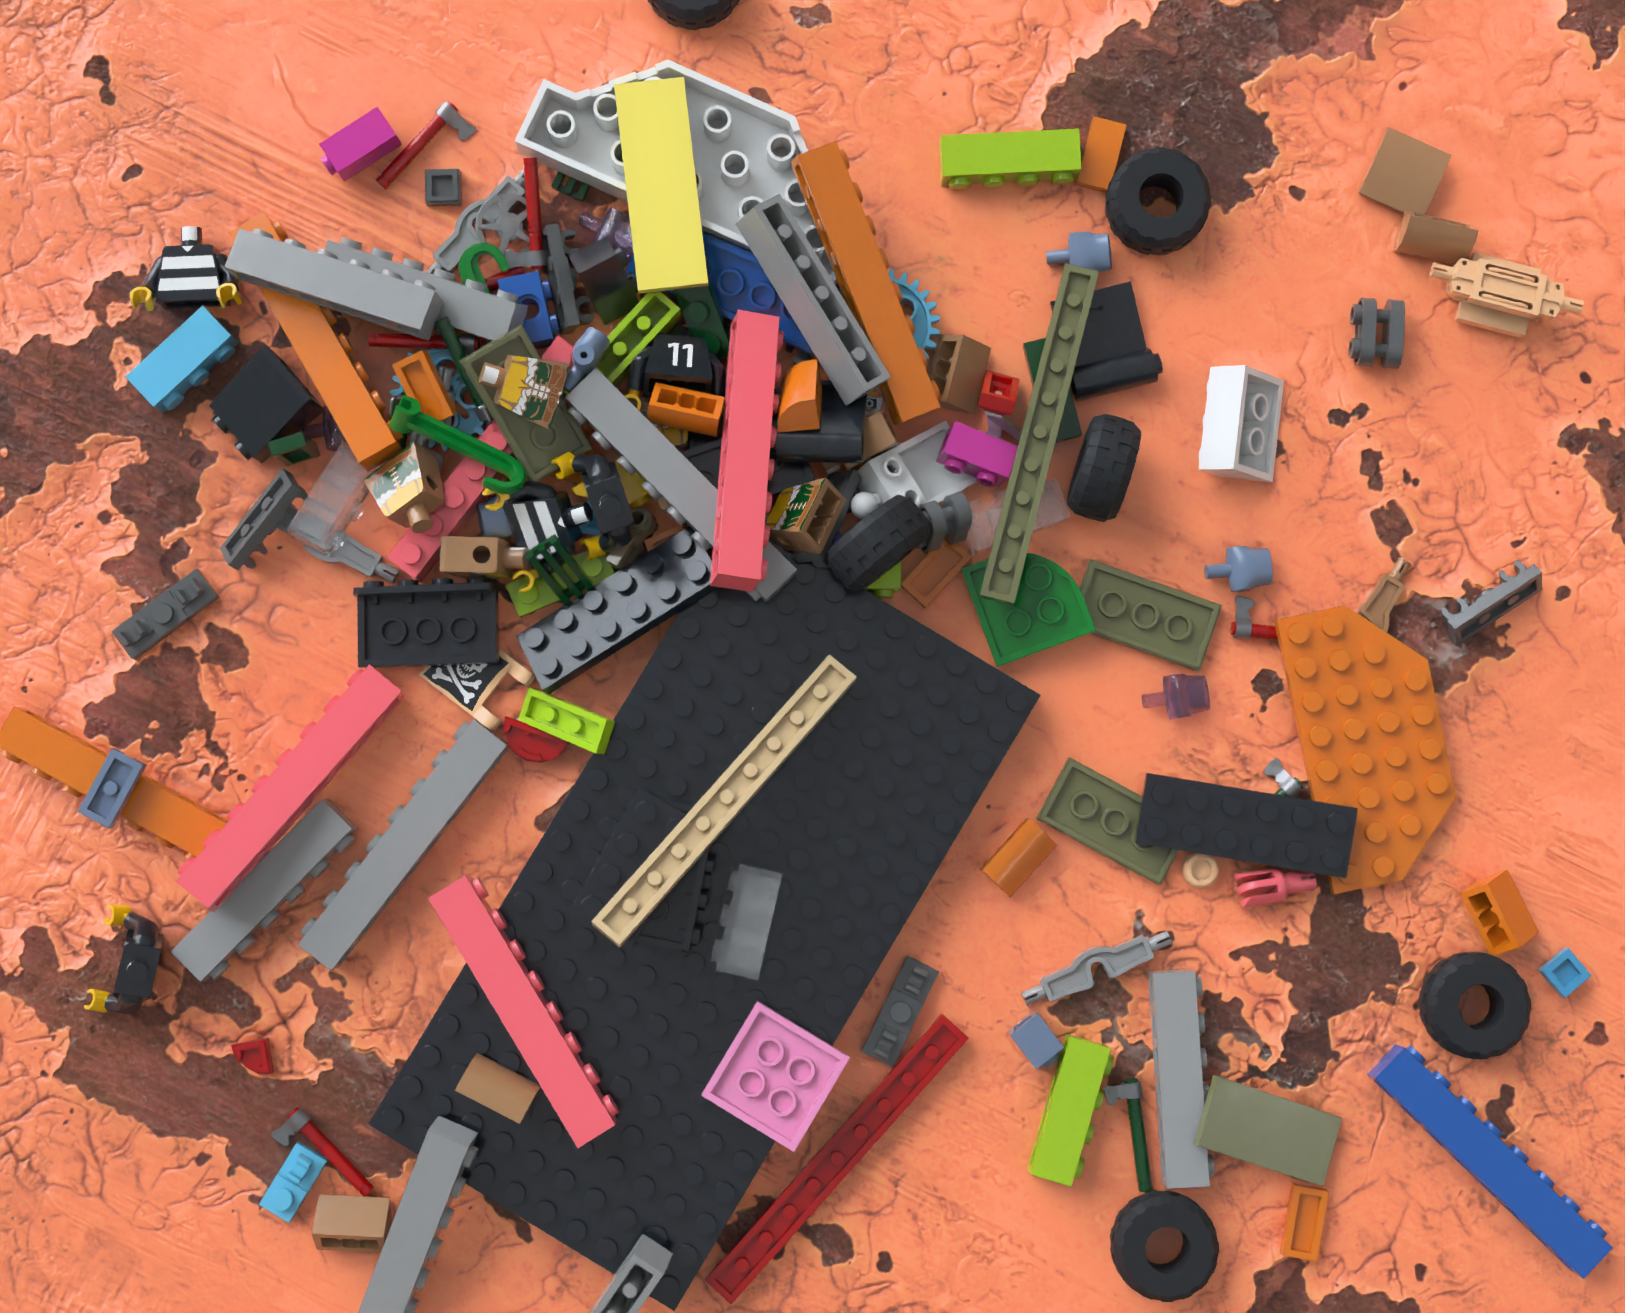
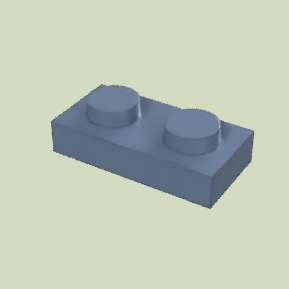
M112 748L77 812L107 828H113L147 765Z

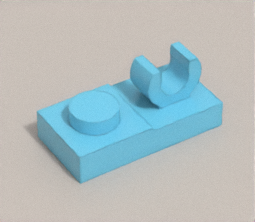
M298 1141L259 1205L290 1223L328 1162V1159Z

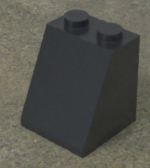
M264 345L209 405L216 413L212 419L225 434L231 431L239 440L234 445L247 460L253 457L260 463H263L271 456L268 442L299 433L325 411L323 406L283 359L267 345Z

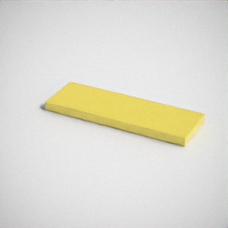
M684 77L614 84L638 293L709 286Z

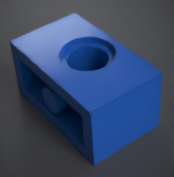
M539 271L498 279L499 290L518 295V303L527 306L533 304L539 307V313L536 317L524 319L523 328L535 349L549 347L555 340L554 335L560 334L556 313L550 314L547 301L553 300L549 280L542 281Z

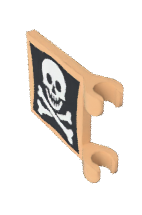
M500 648L499 663L425 666L419 673V676L491 730L498 728L501 724V719L483 705L507 673L526 686H529L535 679V675Z

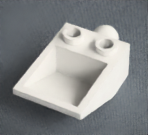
M944 421L864 464L857 471L861 476L857 485L860 493L856 494L851 501L852 513L857 518L864 519L876 508L898 494L911 498L918 507L933 500L941 505L945 496L962 492L977 483L975 477L965 473H951L944 468L943 464L936 462L946 431L949 429L948 423Z

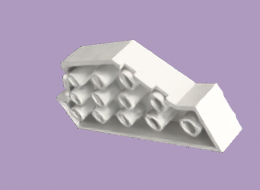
M670 60L657 63L655 67L642 72H632L610 80L608 84L589 90L588 88L577 93L543 79L514 141L518 153L528 158L537 157V162L628 202L614 84L684 77L702 231L752 251L736 223L754 206L780 194L835 286L837 285V279L790 163L797 155L809 151L806 148L799 124L794 115Z

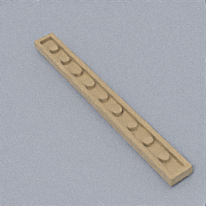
M828 655L591 921L592 925L620 948L854 684L857 676L831 655Z

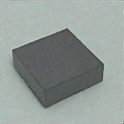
M460 169L425 170V200L427 207L462 206Z

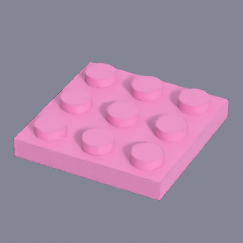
M757 1000L701 1096L794 1152L849 1061L850 1056Z

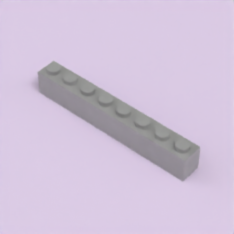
M595 368L565 397L570 405L567 412L581 426L587 422L595 430L591 436L606 451L612 447L620 455L616 461L628 474L632 476L637 472L645 481L641 485L643 489L656 501L661 497L670 506L666 510L667 513L680 526L686 522L695 531L691 535L692 538L705 551L710 547L713 549L717 489ZM769 541L767 546L763 547L762 559H767L766 577L764 581L760 580L753 592L745 591L755 601L761 597L766 603L797 574V569Z
M473 719L470 724L465 721L458 728L453 736L456 742L449 751L443 749L431 764L435 769L427 779L421 777L409 793L413 796L405 808L402 805L396 808L388 819L391 826L384 835L378 833L366 847V850L370 853L362 863L356 861L344 875V878L348 880L340 891L334 889L327 896L322 904L326 908L318 919L312 917L301 930L300 934L304 937L298 945L331 971L340 967L510 748L507 742L478 720Z

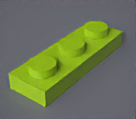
M587 550L573 556L592 580L594 586L615 573L612 566L606 560L607 554L585 560L584 557L589 555ZM565 563L563 569L575 583L578 582L579 578ZM554 572L552 575L563 589L568 588L558 574ZM526 576L506 584L520 618L561 601L544 579L540 581L535 579L532 588L525 592L518 590L527 585L528 579Z
M530 687L528 688L518 721L527 723L532 727L593 753L605 755L615 721L554 695H548L542 690Z

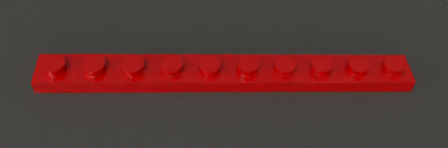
M941 1014L706 1276L705 1281L728 1303L732 1304L964 1045L969 1037L945 1015Z

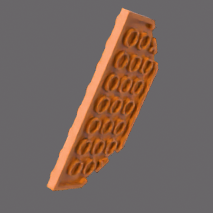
M1345 605L1276 619L1274 623L1311 799L1358 808L1347 877L1327 875L1331 893L1339 894L1403 880L1457 797L1428 659Z

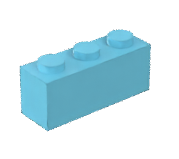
M202 306L125 377L154 408L163 413L166 410H172L177 407L184 399L183 394L189 388L202 384L210 374L208 371L218 362L223 363L234 354V347L239 342L209 310Z

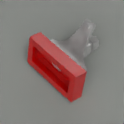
M986 370L978 406L987 415V434L1001 439L1003 429L1018 441L1020 440L1022 430L1008 416L1012 415L1020 379Z

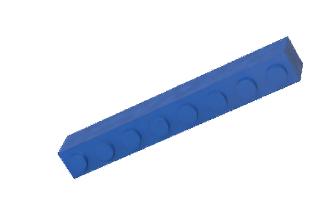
M1395 1044L1367 1075L1568 1269L1584 1279L1613 1248L1603 1239L1607 1233L1593 1220L1590 1219L1586 1222L1577 1213L1581 1208L1565 1194L1560 1197L1551 1188L1555 1183L1539 1169L1534 1172L1528 1167L1526 1162L1529 1158L1513 1144L1509 1148L1502 1142L1500 1138L1503 1136V1133L1489 1120L1483 1123L1474 1115L1477 1108L1462 1095L1457 1098L1448 1090L1451 1083L1436 1070L1431 1073L1422 1064L1426 1059L1410 1045L1405 1048Z

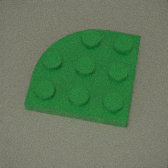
M1027 553L1014 606L979 597L989 558L961 568L996 667L1096 631L1085 598L1075 580L1061 566L1045 557Z

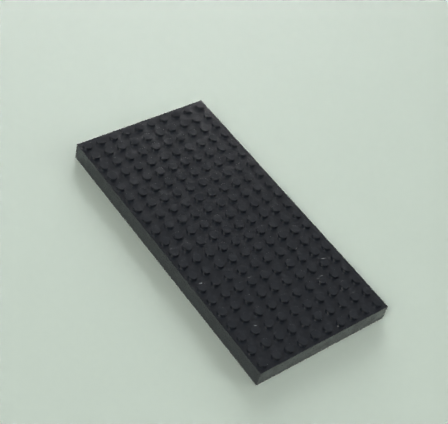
M770 536L769 542L797 569V574L767 603L761 597L755 601L742 590L718 587L677 614L615 716V724L605 755L592 754L498 909L507 923L504 931L510 941L516 939L526 955V958L522 960L529 972L535 970L545 987L541 990V993L547 1003L553 1001L561 1012L563 1020L559 1023L565 1033L572 1032L579 1042L582 1051L578 1052L583 1063L585 1065L590 1063L600 1078L597 1086L603 1096L609 1094L619 1110V1113L615 1115L618 1119L616 1125L577 1148L542 1088H540L525 1119L520 1124L455 1091L467 1067L477 1053L539 1084L467 963H465L368 1123L416 1154H419L427 1131L438 1116L478 1132L473 1145L479 1148L470 1169L465 1167L461 1176L467 1179L465 1184L614 1275L641 1235H646L673 1253L664 1275L649 1295L673 1311L677 1308L775 1143V1140L701 1096L703 1090L757 1000L833 1046L1041 696L865 589L860 592L847 589L831 569H818L812 561L798 563L791 556L793 551L782 549ZM828 655H831L857 676L854 684L720 834L719 840H715L711 844L709 853L716 854L712 875L705 874L703 889H708L709 893L705 911L698 910L695 924L702 925L698 947L691 946L689 953L635 942L631 950L623 945L619 948L604 934L568 915L570 908L639 787L662 800L695 806Z

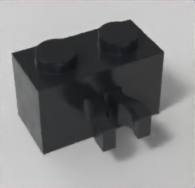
M607 237L569 256L604 325L628 314L639 303L636 293H638L637 281L632 272L626 275L623 269L629 264L621 248L617 246L613 249Z

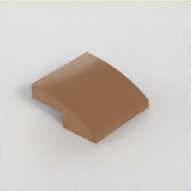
M1388 127L1372 158L1373 162L1358 193L1403 213L1406 210L1425 215L1452 155Z

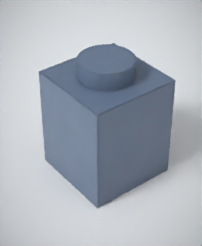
M1035 1010L1007 1031L1035 1069L1041 1065L1046 1069L1061 1057L1059 1051L1064 1048Z

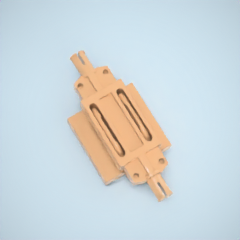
M1474 252L1470 255L1469 259L1460 258L1454 267L1434 262L1430 269L1432 271L1429 276L1447 280L1446 292L1448 296L1459 301L1454 320L1456 322L1522 338L1526 334L1529 319L1544 318L1552 320L1560 310L1580 315L1583 310V300L1565 297L1563 284L1547 280L1548 275L1541 274V269Z

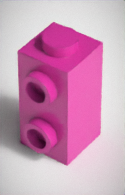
M377 106L319 143L325 153L320 159L331 175L338 172L345 182L402 144Z
M955 421L946 431L936 462L943 464L944 468L951 473H965L973 476L978 483L984 486L1000 487L1010 478L1018 446Z

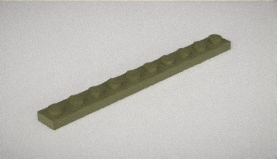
M1065 263L979 596L981 598L1014 606L1099 271Z

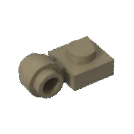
M636 507L631 510L636 524L630 526L633 537L629 544L608 551L606 560L616 571H619L640 557L645 549L642 542L656 528L655 517L644 507Z

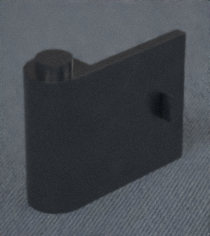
M1131 281L1094 290L1070 384L1076 402L1158 381V374L1163 373L1159 354H1153L1151 349L1146 347ZM1055 301L1050 302L1052 312L1054 309Z
M821 380L820 429L780 433L777 431L775 445L773 448H770V454H776V460L783 462L863 463L864 419L868 394L846 406L830 380Z

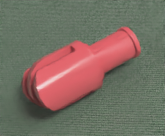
M1275 867L1234 874L1236 883H1246L1237 889L1239 896L1248 897L1241 901L1242 908L1283 902L1287 894L1309 890L1314 891L1317 886L1316 878L1310 879V876H1314L1315 873L1306 871L1283 873Z

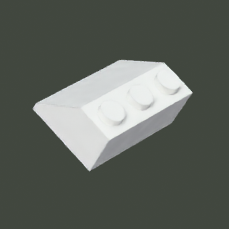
M1246 365L1210 367L1209 380L1206 387L1207 400L1203 416V434L1199 450L1198 470L1221 477L1273 482L1284 380Z

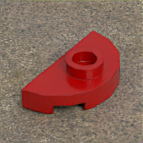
M505 716L503 731L507 743L514 754L526 761L543 763L555 760L570 745L568 741L532 727L527 723Z

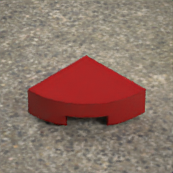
M269 1038L231 1045L236 1059L248 1069L258 1074L274 1073Z

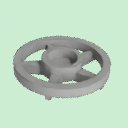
M511 193L498 194L491 197L481 206L476 217V234L480 243H487L482 229L494 230L496 235L501 238L499 250L503 255H505L504 252L509 240L516 238L527 242L528 245L515 254L519 255L521 252L526 254L527 251H530V238L522 231V221L527 217V209L516 215L508 212L502 200L514 199L526 206V199ZM497 201L500 215L496 217L494 223L482 224L486 210Z

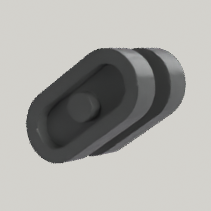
M1361 297L1358 304L1352 305L1350 312V324L1355 325V336L1349 342V359H1354L1355 366L1371 367L1374 357H1381L1383 368L1398 369L1401 365L1404 346V301L1388 299L1384 309H1377L1375 298ZM1377 323H1383L1382 343H1376Z
M962 492L945 496L942 507L935 500L919 506L930 522L931 534L916 549H921L923 553L927 554L939 550L944 539L949 545L966 540L972 524V512L969 502Z

